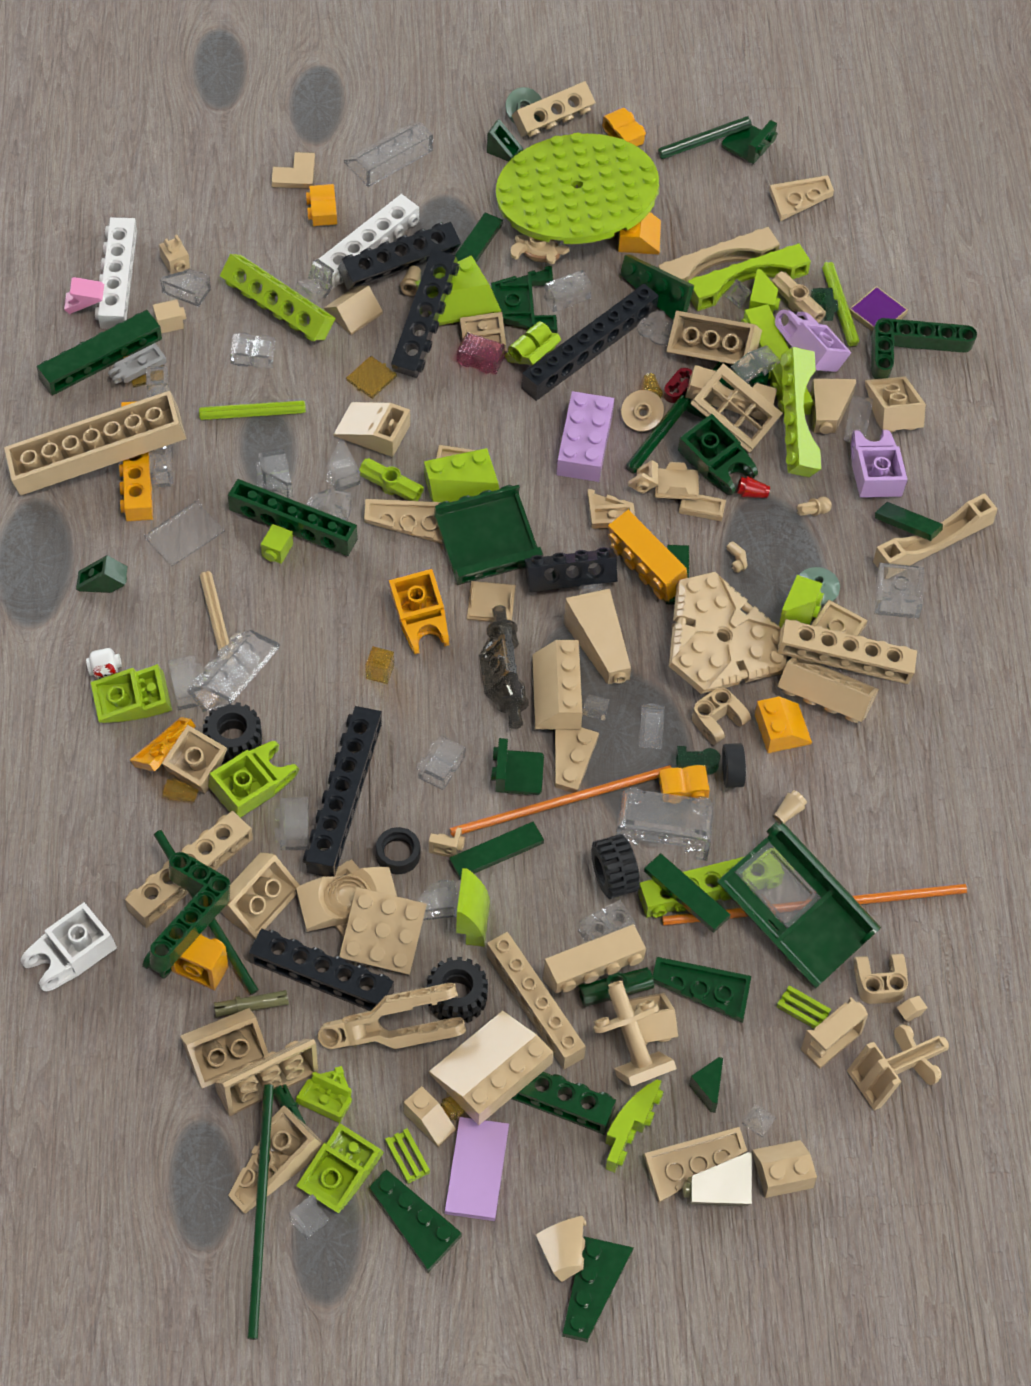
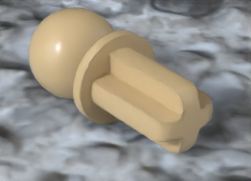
M827 497L813 498L807 503L798 504L797 513L800 516L825 514L831 510L832 503Z

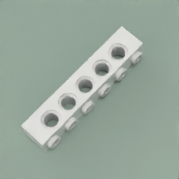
M400 194L314 262L315 276L331 289L342 284L344 281L337 269L342 258L353 254V256L358 255L367 248H378L380 244L386 241L391 243L396 238L401 237L406 230L418 223L419 206Z
M110 217V224L105 229V236L108 240L104 242L103 252L106 256L101 260V269L104 272L99 276V282L104 284L103 300L98 302L100 303L99 307L95 308V319L99 320L100 329H110L116 324L127 320L137 237L135 218Z

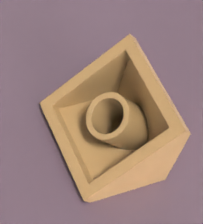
M369 285L351 289L324 307V311L335 317V321L350 335L383 314Z

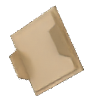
M670 462L666 469L658 468V485L655 486V498L699 500L698 470H687L686 464L679 462Z
M471 581L467 620L512 624L516 585Z

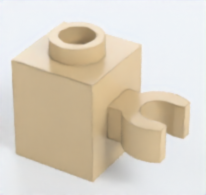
M175 235V238L168 241V239H165L164 243L159 244L161 259L171 275L190 268L189 254L178 235Z

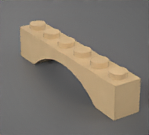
M766 227L726 242H720L715 246L703 248L695 253L683 255L672 261H666L658 265V268L688 282V280L712 266L725 262H744L750 258H756L768 252L777 251L780 244L770 228Z
M984 493L966 502L954 514L942 521L943 530L932 541L917 535L906 538H894L876 548L873 563L886 578L993 524L997 507Z

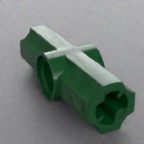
M645 967L627 973L616 972L607 978L579 985L578 990L581 1002L584 1007L609 1000L612 1001L608 992V985L616 981L623 982L627 995L653 989L654 982L651 970Z

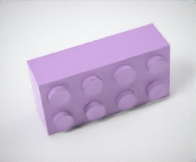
M572 391L557 462L558 476L595 482L600 481L613 416L614 398Z

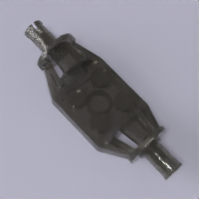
M498 605L494 609L492 608L494 622L486 628L489 637L479 654L484 694L497 705V709L500 712L507 713L509 728L518 729L523 726L521 711L529 706L528 698L525 695V684L518 679L514 649L519 645L516 635L518 627L515 622L507 620L506 607Z

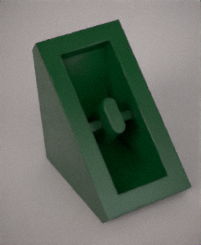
M498 119L487 133V153L509 162L515 155L523 151V147L501 120Z
M722 1057L716 1058L693 1074L689 1083L691 1089L708 1110L716 1113L723 1065Z

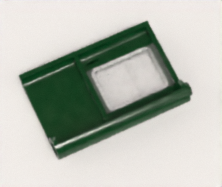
M776 822L766 831L769 835L722 876L717 883L816 989L882 927L784 822L780 825Z

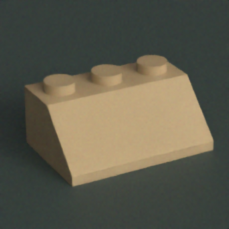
M260 852L230 885V900L221 912L230 922L256 939L261 928L265 930L297 895L296 887L300 885L275 854Z
M250 1008L180 1036L201 1088L214 1084L225 1074H233L239 1071L247 1063H256L262 1060L268 1054L256 1016Z

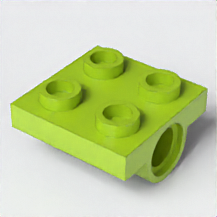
M537 322L508 347V353L504 356L511 363L534 365L546 353L553 351L561 341L558 333H552L546 324Z

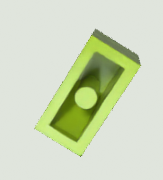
M757 269L749 309L768 304L774 314V310H779L781 298H777L778 288L761 269Z

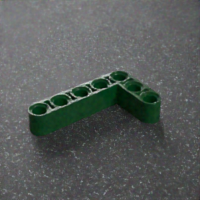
M881 318L877 320L871 336L872 376L874 379L890 377L894 366V347L965 353L973 348L977 338V331L969 325Z
M176 852L170 856L169 878L172 882L195 896L150 946L151 968L158 972L170 969L230 900V880L184 852Z

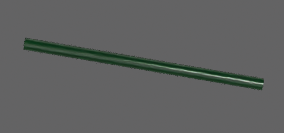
M159 830L154 833V837L169 860L175 851L163 831ZM188 891L191 898L193 899L195 895ZM214 918L208 926L216 939L226 946L227 957L250 995L255 994L259 991L258 987L216 918Z

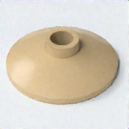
M635 391L627 396L622 404V418L625 424L635 431L645 432L652 430L663 418V402L652 391ZM646 410L647 415L641 416L640 412Z

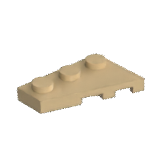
M828 175L770 185L769 188L780 221L824 201L834 194V189Z

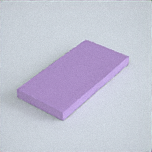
M459 1118L445 1214L495 1221L509 1130L508 1123L485 1120L478 1125L472 1118Z

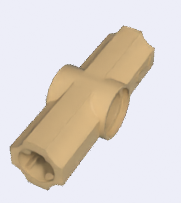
M781 271L776 274L772 283L788 301V307L795 312H807L818 323L821 322L826 315V311L809 296L808 288L797 284L786 272L783 273Z

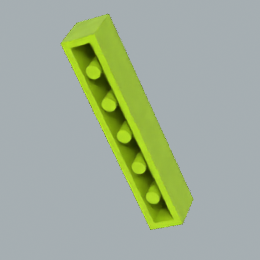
M768 304L746 309L741 322L755 324L762 329L756 355H761L767 367L770 387L777 389L775 396L778 400V407L784 413L781 355L788 351L789 348L782 333L775 325V318ZM806 387L803 407L804 414L809 415L811 414L813 400Z

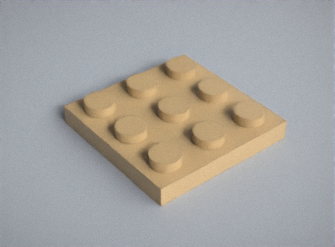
M356 887L339 957L410 975L427 904Z

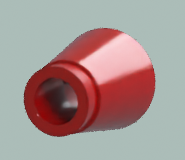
M748 476L746 478L740 477L737 494H741V497L768 498L770 486Z

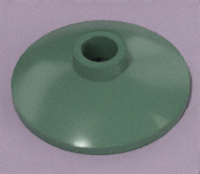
M517 88L506 99V113L514 123L511 115L520 109V106H528L542 100V98L531 88ZM534 115V119L537 122H539L540 117L538 115Z
M812 567L799 574L800 576L823 583L821 593H824L821 606L825 605L828 600L833 602L839 595L840 583L836 575L831 571L821 567Z

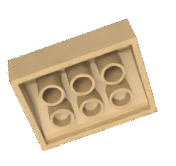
M501 1011L433 1067L429 1074L480 1125L553 1064L554 1052L537 1034L506 1012Z
M303 1039L299 1042L293 1041L286 1045L285 1049L278 1052H270L256 1063H247L239 1071L221 1076L215 1082V1087L229 1117L262 1101L265 1084L274 1085V1089L280 1085L287 1084L289 1088L311 1077L313 1072L318 1073L316 1042L314 1039Z

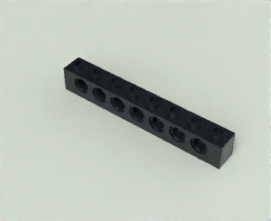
M642 284L522 373L521 389L535 401L543 397L656 313L659 295L647 285Z
M355 706L353 713L347 717L346 727L348 729L346 733H342L340 741L342 748L340 752H336L334 759L336 767L334 771H330L328 778L330 786L328 790H324L322 796V804L324 805L322 810H318L316 815L317 827L316 830L312 829L309 839L311 846L310 849H306L304 852L303 863H306L307 873L324 877H335L382 727V711ZM328 848V850L322 851L320 849Z

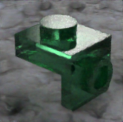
M811 289L810 297L819 305H822V308L826 311L824 321H833L834 312L838 311V301L834 300L833 289Z

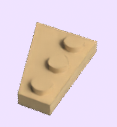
M582 727L581 729H555V788L572 793L579 791L599 738L598 732Z

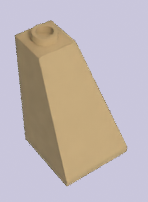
M610 589L566 598L564 624L574 639L579 640L580 647L606 683L620 684L630 680L631 666Z

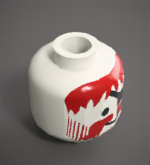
M111 648L92 651L89 658L86 659L90 676H94L97 680L118 673V668L122 667L120 655L115 654Z

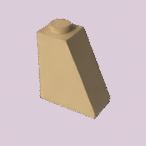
M813 379L811 398L813 400L814 433H836L853 397L856 379Z

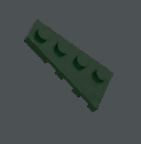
M630 254L624 256L620 272L624 279L636 289L645 284L659 295L657 307L672 320H674L676 311H688L695 285Z
M387 1169L369 1187V1191L386 1215L393 1221L398 1232L410 1245V1249L422 1262L427 1273L462 1237V1232Z
M584 1236L585 1248L582 1251L584 1266L575 1275L562 1337L588 1342L634 1247Z

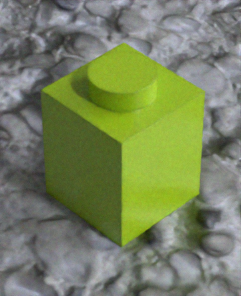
M272 524L261 543L262 557L268 561L282 564L293 546V532Z

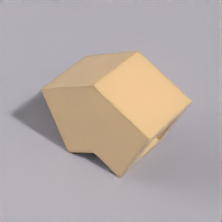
M916 996L906 1000L897 1009L903 1018L910 1022L914 1018L921 1016L927 1009V1006L920 996Z

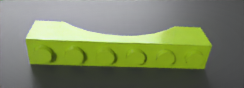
M800 243L774 252H768L756 258H750L738 264H732L720 270H714L702 276H696L688 280L689 283L695 285L691 302L697 311L715 306L729 289L744 281L755 279L757 269H761L767 277L775 278L776 274L781 271L783 273L786 272L792 279L808 275L811 260Z
M792 347L781 355L787 471L790 474L811 477L821 470L820 448L815 443L808 429L803 406L806 386L810 377L816 371L815 352Z

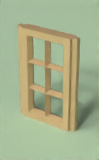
M724 363L690 403L706 417L713 414L741 442V446L749 453L782 415L779 409ZM721 378L735 388L728 398L714 387ZM711 390L724 400L718 410L704 400ZM738 392L752 403L745 412L731 401ZM728 404L742 415L735 424L721 414ZM755 406L769 417L762 426L748 416ZM745 419L758 429L752 439L738 428Z

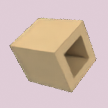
M177 299L153 305L154 319L160 325L161 333L184 329L183 320L186 319L184 307L179 306Z

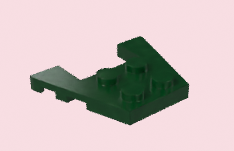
M546 266L544 270L538 272L535 270L529 271L527 275L518 278L513 276L491 283V289L503 314L504 324L530 329L537 322H543L552 333L558 332L556 315H534L532 286H553L552 266Z

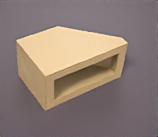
M422 1086L404 1101V1114L437 1147L456 1132V1128L439 1102Z

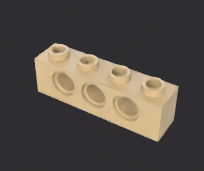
M586 81L518 109L511 116L521 137L528 135L530 138L539 134V130L542 128L549 130L557 126L556 122L562 120L565 123L574 118L573 115L577 113L584 115L590 112V107L596 102ZM568 100L573 101L575 107H571ZM551 107L557 110L558 115L551 111ZM534 115H538L541 122H537L534 119Z

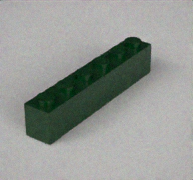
M148 310L137 313L133 317L116 324L114 327L100 332L96 336L80 342L77 346L37 365L39 380L53 396L162 340L161 327Z

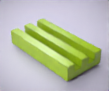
M790 985L776 1006L813 1029L822 1023L831 1012V1009ZM787 1001V1002L791 1003L792 1005L798 1007L799 1010H801V1011H803V1012H805V1013H808V1014L812 1015L813 1017L819 1019V1022H817L816 1020H814V1019L810 1018L809 1016L803 1014L802 1012L796 1010L795 1008L789 1006V1005L786 1004L785 1002Z
M408 1128L404 1129L400 1134L399 1132L394 1134V1137L385 1138V1143L407 1184L430 1174V1169ZM405 1138L407 1140L422 1171L419 1172L414 1160L412 1159L402 1139ZM394 1143H398L414 1175L410 1176Z

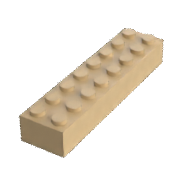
M167 391L6 446L4 449L11 480L19 494L24 495L185 440L186 435L177 403L171 391Z

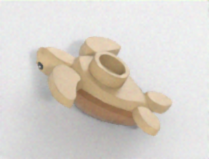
M516 235L515 244L511 247V257L514 259H518L524 253L525 256L533 261L554 264L559 259L560 254L564 255L569 252L568 246H558L555 240L545 242L527 237L526 235Z

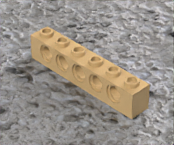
M787 619L780 631L777 650L778 654L904 684H909L915 673L917 650L906 646H896L885 641H875L863 636H854L842 631H833L818 625L812 626L800 623L797 620Z
M232 810L228 815L221 816L211 829L203 831L193 844L186 845L181 852L217 870L253 840L252 828ZM222 836H227V837H228V838L225 839V840H220V839H219V838L222 837ZM204 851H210L207 855L201 854ZM169 860L159 872L150 875L141 887L133 889L125 899L127 910L145 928H148L188 894L186 889L175 883L165 884L167 881H170ZM151 895L157 896L155 899L152 900L147 899Z
M506 932L487 943V957L546 1045L554 1052L553 1055L563 1070L584 1059L586 1046L510 934Z

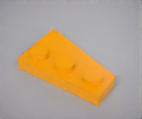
M180 717L131 758V763L136 768L155 772L186 726L189 725L195 728L196 725L192 719Z

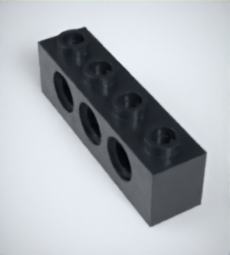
M602 547L595 551L578 550L575 553L569 554L560 552L552 556L534 555L531 558L525 559L526 583L530 592L618 582L617 557L613 548ZM597 563L596 567L588 568L591 564ZM570 566H576L571 571L567 570V568ZM549 568L554 569L551 573H544Z

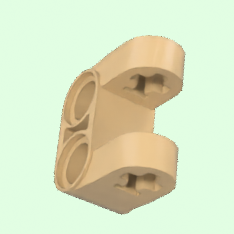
M722 687L713 690L695 704L692 722L711 744L715 745L725 738L722 728L716 722L717 720L727 715L737 726L741 727L751 720V716L746 707L728 689ZM717 700H721L725 703H718Z
M904 954L890 955V973L871 974L867 956L854 958L856 984L859 996L863 1002L868 1004L892 1003L903 999L908 986ZM890 985H897L900 989L895 990ZM867 987H874L877 991H870Z

